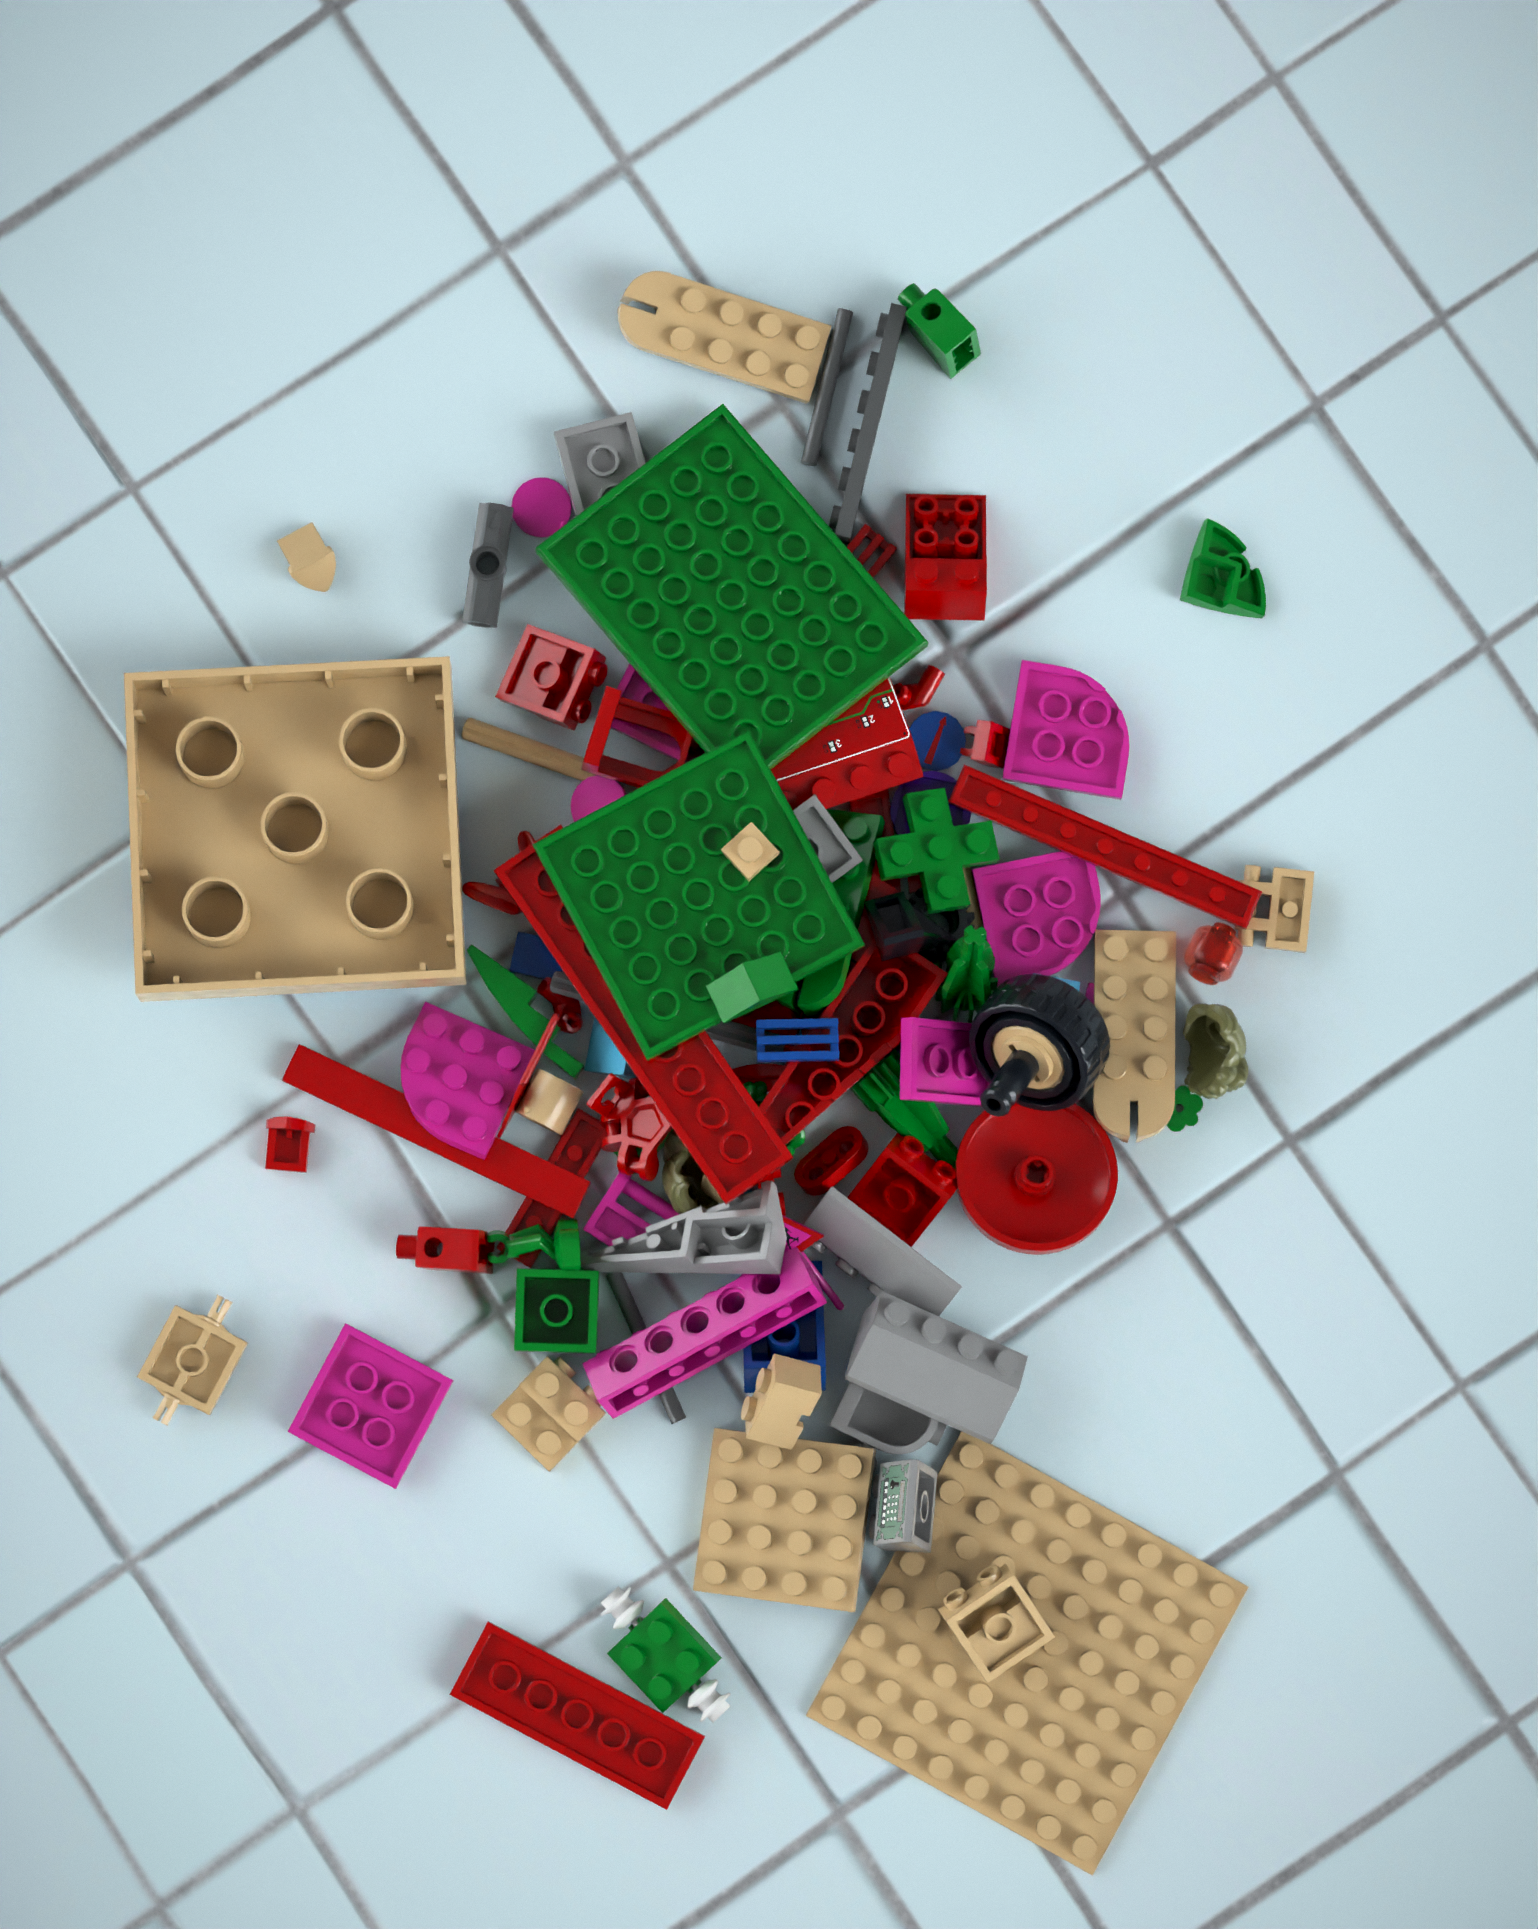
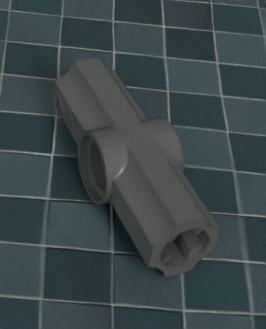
M479 503L473 549L469 559L470 570L462 623L483 628H497L503 582L507 572L506 561L514 512L513 507L497 503ZM486 556H491L499 561L498 569L488 575L480 573L477 570L478 562Z

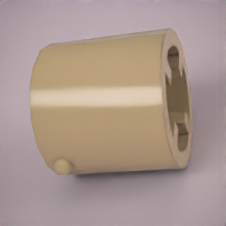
M537 1068L515 1112L554 1133L562 1135L583 1091Z

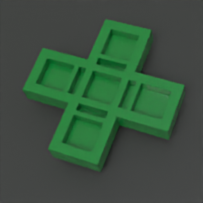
M945 787L905 794L902 798L910 833L877 838L873 841L881 881L919 875L928 914L967 908L970 905L963 868L992 864L1000 860L992 821L953 826Z

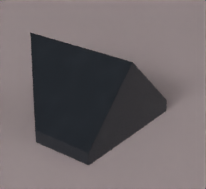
M904 891L864 901L881 962L957 941L954 936L910 903Z

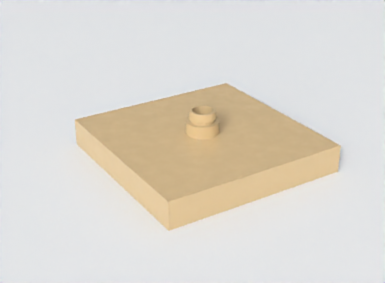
M450 656L124 673L135 994L140 1002L466 985L453 681Z

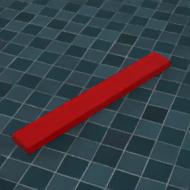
M965 764L948 801L951 805L1244 930L1247 929L1262 894V891Z
M298 1045L282 1078L283 1082L572 1219L575 1218L591 1185L590 1181L497 1137L485 1160L437 1139L421 1126L413 1116L404 1093L303 1045Z

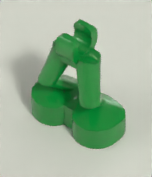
M577 1219L558 1220L554 1232V1240L540 1224L510 1235L500 1230L487 1233V1242L500 1241L505 1245L503 1251L499 1253H487V1260L491 1263H504L509 1258H517L521 1254L542 1249L557 1263L561 1270H581L580 1237Z

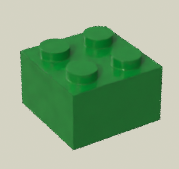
M517 1268L514 1351L597 1354L600 1272Z

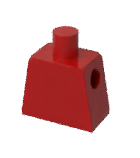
M419 1226L417 1235H398L396 1256L398 1259L415 1260L417 1268L426 1270L493 1274L494 1263L487 1260V1253H495V1241L487 1242V1233L489 1232L483 1230ZM442 1243L443 1249L441 1254L438 1256L437 1248L439 1244Z

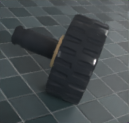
M1041 974L1014 976L1002 982L993 991L974 1017L969 1031V1047L974 1063L981 1075L989 1083L980 1096L983 1109L997 1117L1008 1114L1015 1103L1034 1110L1056 1111L1068 1108L1083 1098L1104 1069L1109 1058L1110 1049L1107 1026L1097 1008L1085 995L1066 982Z

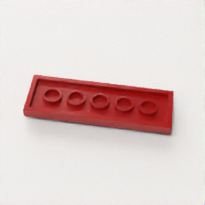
M489 1621L449 1694L666 1810L705 1738V1735Z

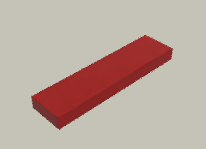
M578 1108L547 1161L585 1178L602 1149L601 1141L606 1137V1128L601 1126L600 1120ZM526 1197L507 1228L506 1233L510 1235L540 1224L551 1236L558 1220L562 1218L563 1214ZM499 1242L496 1249L503 1251L505 1245ZM542 1249L521 1254L513 1259L532 1269Z

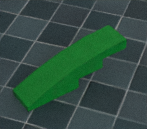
M471 944L467 952L488 990L514 1025L537 1047L550 1021L530 1006L538 996V992ZM556 1025L542 1054L576 1081L585 1067L553 1043L561 1033V1028Z

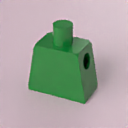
M913 283L899 294L897 300L907 307L905 316L909 331L950 379L981 355L976 328L938 289L934 288L925 295Z

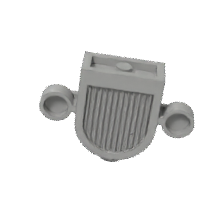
M849 1382L829 1424L830 1427L861 1441L860 1447L878 1449L889 1454L911 1453L923 1447L927 1442L937 1446L947 1426L942 1422L852 1382ZM875 1457V1463H874L873 1474H874V1472H875V1470H876V1467H877L876 1457Z

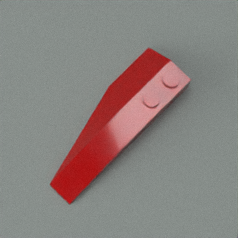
M873 938L846 978L840 994L826 1007L820 1018H838L839 1061L789 1062L759 1106L785 1145L901 1043V1018H919L948 975L947 972L919 953L881 962L876 941ZM812 1029L808 1035H829V1029ZM801 1044L797 1051H830V1044Z

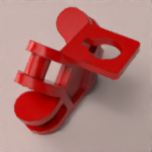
M610 1073L586 1103L588 1107L601 1115V1126L606 1128V1137L601 1141L602 1150L618 1152L617 1167L621 1174L631 1176L633 1173H637L642 1180L653 1181L659 1170L657 1147L668 1135L672 1127L652 1098L648 1097L650 1095L637 1077L631 1078L627 1082L617 1075ZM612 1087H615L614 1093L616 1095L612 1100H606L601 1103L605 1093ZM636 1147L643 1148L640 1157H638Z

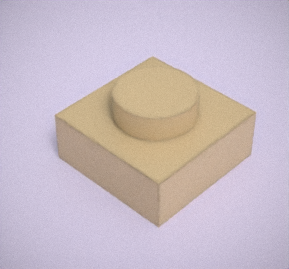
M752 822L721 849V852L748 881L779 855V851Z

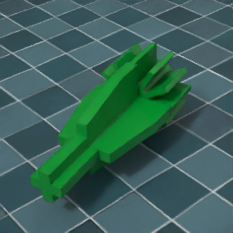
M972 925L968 926L964 930V937L957 940L949 950L946 957V972L948 975L936 991L935 1000L942 1001L941 1013L944 1014L954 1007L952 1021L955 1022L962 1010L966 1011L967 1023H972L974 1010L978 1013L987 998L997 988L998 978H991L992 970H994L995 957L990 944L986 941L987 932L982 926L977 930Z
M893 1049L850 1087V1090L869 1111H875L897 1133L903 1137H915L922 1143L924 1152L929 1150L938 1161H945L955 1169L958 1149L946 1136L950 1129L935 1103L900 1100V1053Z

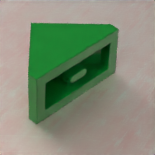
M781 952L742 963L706 986L723 1024L798 990Z

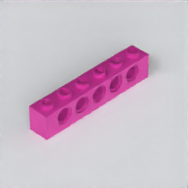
M795 1247L788 1252H784L780 1274H742L736 1280L716 1291L705 1294L701 1299L687 1307L670 1313L665 1319L654 1325L635 1332L630 1338L610 1349L600 1351L595 1357L582 1364L597 1401L614 1419L826 1304L827 1300L811 1265L799 1249Z

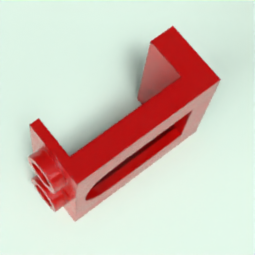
M606 686L583 759L582 771L640 788L685 764L689 749L697 752L699 744L670 711L621 697L622 690ZM614 718L661 732L674 738L680 748V759L677 764L670 770L654 771L603 755Z

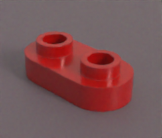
M844 1126L835 1130L799 1161L794 1171L796 1182L809 1195L817 1196L826 1193L866 1158L869 1150L867 1140L857 1128L852 1126Z

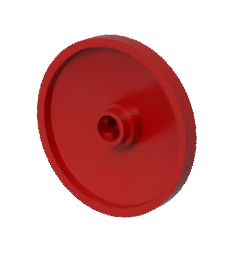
M1015 1103L1008 1114L1000 1117L993 1116L984 1110L966 1131L960 1143L955 1161V1179L958 1187L956 1191L960 1204L969 1220L989 1240L1018 1253L1033 1255L1052 1254L1079 1244L1088 1238L1103 1222L1113 1203L1117 1190L1118 1166L1112 1143L1098 1121L1075 1103L1068 1108L1056 1111L1034 1110Z

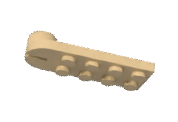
M663 271L644 273L635 278L625 290L620 302L629 304L631 301H636L654 307L656 313L653 314L622 303L617 309L621 332L626 340L637 349L805 404L809 402L830 334L831 325Z
M1095 929L1094 1006L1101 1014L1107 1026L1110 1049L1108 1061L1093 1084V1111L1098 1123L1104 1130L1128 1143L1130 1137V1102H1136L1138 1106L1136 1143L1161 1132L1169 1123L1174 1111L1176 931Z

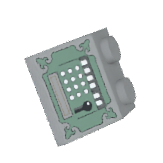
M912 1459L880 1463V1474H875L873 1479V1496L877 1498L876 1515L872 1514L869 1523V1535L871 1539H874L873 1545L888 1551L931 1553L937 1471L919 1460Z

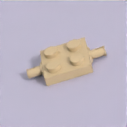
M217 1294V1298L207 1316L196 1315L177 1305L174 1306L137 1378L156 1387L161 1395L164 1396L152 1418L157 1421L161 1420V1423L168 1426L178 1404L190 1405L211 1415L248 1345V1342L231 1334L221 1324L233 1302L225 1299L218 1312L225 1298Z

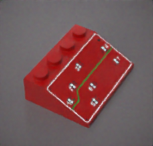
M890 676L771 769L792 810L814 794L825 809L924 777L912 735Z

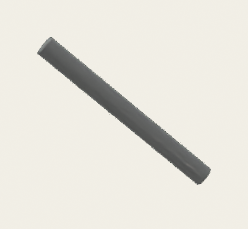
M838 308L801 459V463L808 466L817 465L853 316L852 311Z
M612 1272L606 1275L631 1334L646 1329L647 1327L623 1273ZM673 1387L658 1394L671 1424L686 1418Z

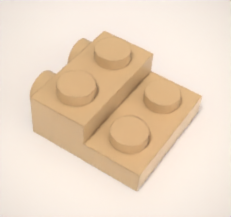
M547 1356L491 1414L549 1472L606 1414L600 1408L602 1405L597 1401L593 1388L587 1385L582 1390L571 1379L576 1372L560 1356L554 1362Z
M1006 1564L1000 1568L997 1565L985 1568L977 1576L978 1583L966 1591L963 1588L951 1591L943 1599L944 1606L938 1609L987 1683L1055 1638Z

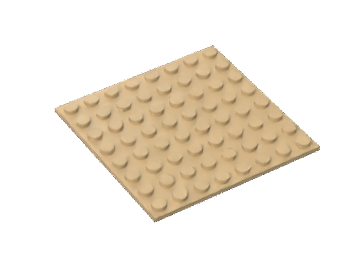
M961 1431L937 1474L931 1553L895 1551L806 1716L1093 1875L1244 1597L1248 1586L994 1445ZM1006 1564L1055 1638L987 1683L938 1609L944 1606L943 1599L951 1591L958 1588H963L966 1591L978 1583L977 1576L985 1568L991 1565H997L1000 1568Z

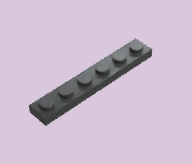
M891 303L889 314L881 313L876 336L883 339L879 353L871 351L866 375L873 376L870 391L862 389L857 413L864 414L861 429H852L847 451L854 453L851 468L843 466L838 490L845 491L842 506H833L829 527L835 530V534L844 544H849L905 320L907 307Z

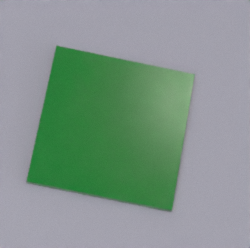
M749 730L532 844L647 1061L722 1022L706 986L740 964L781 952L796 983L865 946ZM752 822L779 851V855L748 881L721 852V849Z

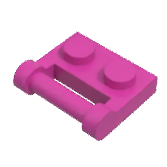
M619 1172L583 1230L609 1247L613 1245L612 1240L623 1236L628 1240L646 1233L645 1227L651 1224L616 1203L622 1192L665 1220L679 1214L670 1203L632 1180V1175L627 1176Z

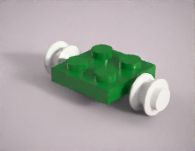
M618 1586L601 1602L606 1609L600 1615L612 1614L616 1619L613 1629H622L631 1623L628 1627L630 1632L607 1654L662 1713L686 1691L690 1694L694 1690L695 1692L689 1696L687 1708L698 1707L703 1712L700 1722L704 1721L707 1717L712 1723L716 1721L730 1707L725 1700L731 1694L720 1695L715 1690L718 1683L717 1679L706 1680L700 1686L702 1683L700 1678L722 1657L667 1598L656 1606L644 1619L641 1616L637 1618L643 1610L644 1601L633 1602L628 1597L631 1587L623 1591Z

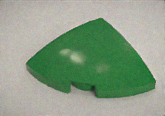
M1207 518L1204 520L1199 531L1185 574L1180 601L1222 613L1263 618L1266 610V594L1259 568L1251 571L1248 560L1241 554L1246 551L1247 547L1234 533L1211 519Z

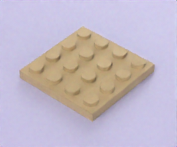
M714 1428L693 1591L855 1612L876 1449L797 1439L793 1449L789 1450L747 1439L746 1432Z

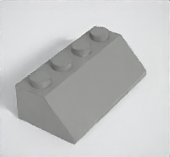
M833 1186L803 1224L824 1234V1237L812 1244L811 1247L821 1254L826 1248L839 1258L835 1265L853 1279L859 1273L871 1282L867 1289L876 1297L881 1291H884L940 1316L962 1288L956 1281Z
M881 1291L862 1314L844 1379L991 1444L1019 1391L1028 1356Z

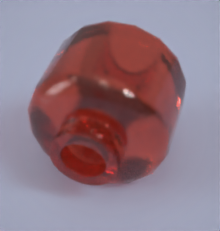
M1219 922L1214 923L1213 926L1205 925L1196 929L1184 955L1185 964L1189 968L1188 973L1194 979L1208 985H1216L1218 982L1229 980L1233 976L1243 954V945L1235 936L1236 931L1232 927Z

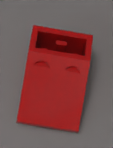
M906 494L904 614L908 619L985 621L987 596L986 495Z

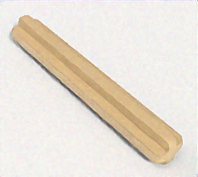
M468 718L463 726L461 736L464 740L580 781L595 776V774L581 770L584 758L473 718Z

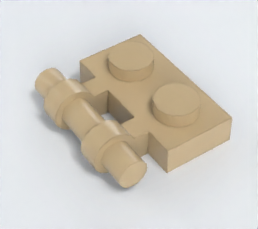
M1245 865L1244 880L1239 882L1262 891L1261 896H1268L1270 900L1268 919L1256 918V906L1246 930L1235 926L1234 929L1238 930L1237 946L1253 947L1254 932H1265L1264 949L1305 953L1307 949L1314 871L1274 867L1272 881L1267 883L1260 882V866Z

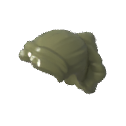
M1205 1003L1192 1006L1188 1011L1183 1029L1184 1038L1190 1045L1188 1058L1190 1065L1187 1067L1188 1074L1184 1079V1083L1188 1085L1189 1091L1207 1099H1217L1226 1092L1243 1087L1247 1081L1248 1064L1244 1057L1247 1049L1246 1038L1235 1014L1227 1006L1219 1004L1208 1005Z
M671 1131L663 1150V1161L665 1164L662 1170V1184L673 1209L678 1214H682L700 1206L708 1209L718 1205L719 1202L701 1190L704 1173L675 1131Z

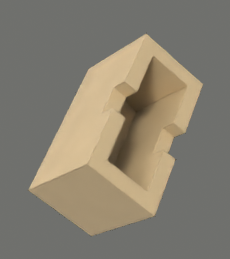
M774 1354L767 1369L761 1368L755 1386L756 1390L752 1397L747 1396L741 1409V1419L745 1420L747 1439L792 1450L804 1428L803 1422L799 1421L801 1415L810 1417L822 1395L821 1367L816 1364Z

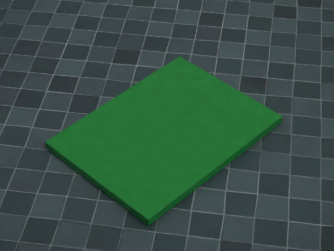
M724 404L712 411L535 548L537 555L705 753L749 730L770 770L928 647V641Z

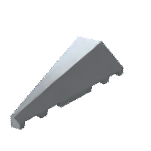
M772 1180L762 1182L760 1189L740 1195L727 1205L721 1203L708 1209L700 1206L645 1227L646 1233L628 1240L622 1236L612 1240L613 1245L594 1253L588 1250L580 1253L581 1268L588 1271L780 1274L787 1237L776 1184Z

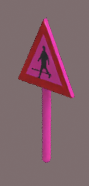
M782 1215L787 1237L784 1252L797 1247L811 1265L822 1290L838 1310H843L844 1304L804 1253L805 1249L824 1237V1234Z

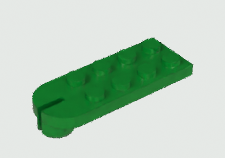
M826 809L863 859V861L832 883L858 930L865 904L864 901L866 900L876 861L873 841L882 837L885 820L881 815ZM852 953L796 982L798 990L776 1001L782 1006L789 1008L797 1016H800L801 1010L807 1017H813L821 1013L840 994L846 980ZM801 990L799 1002H797V995Z

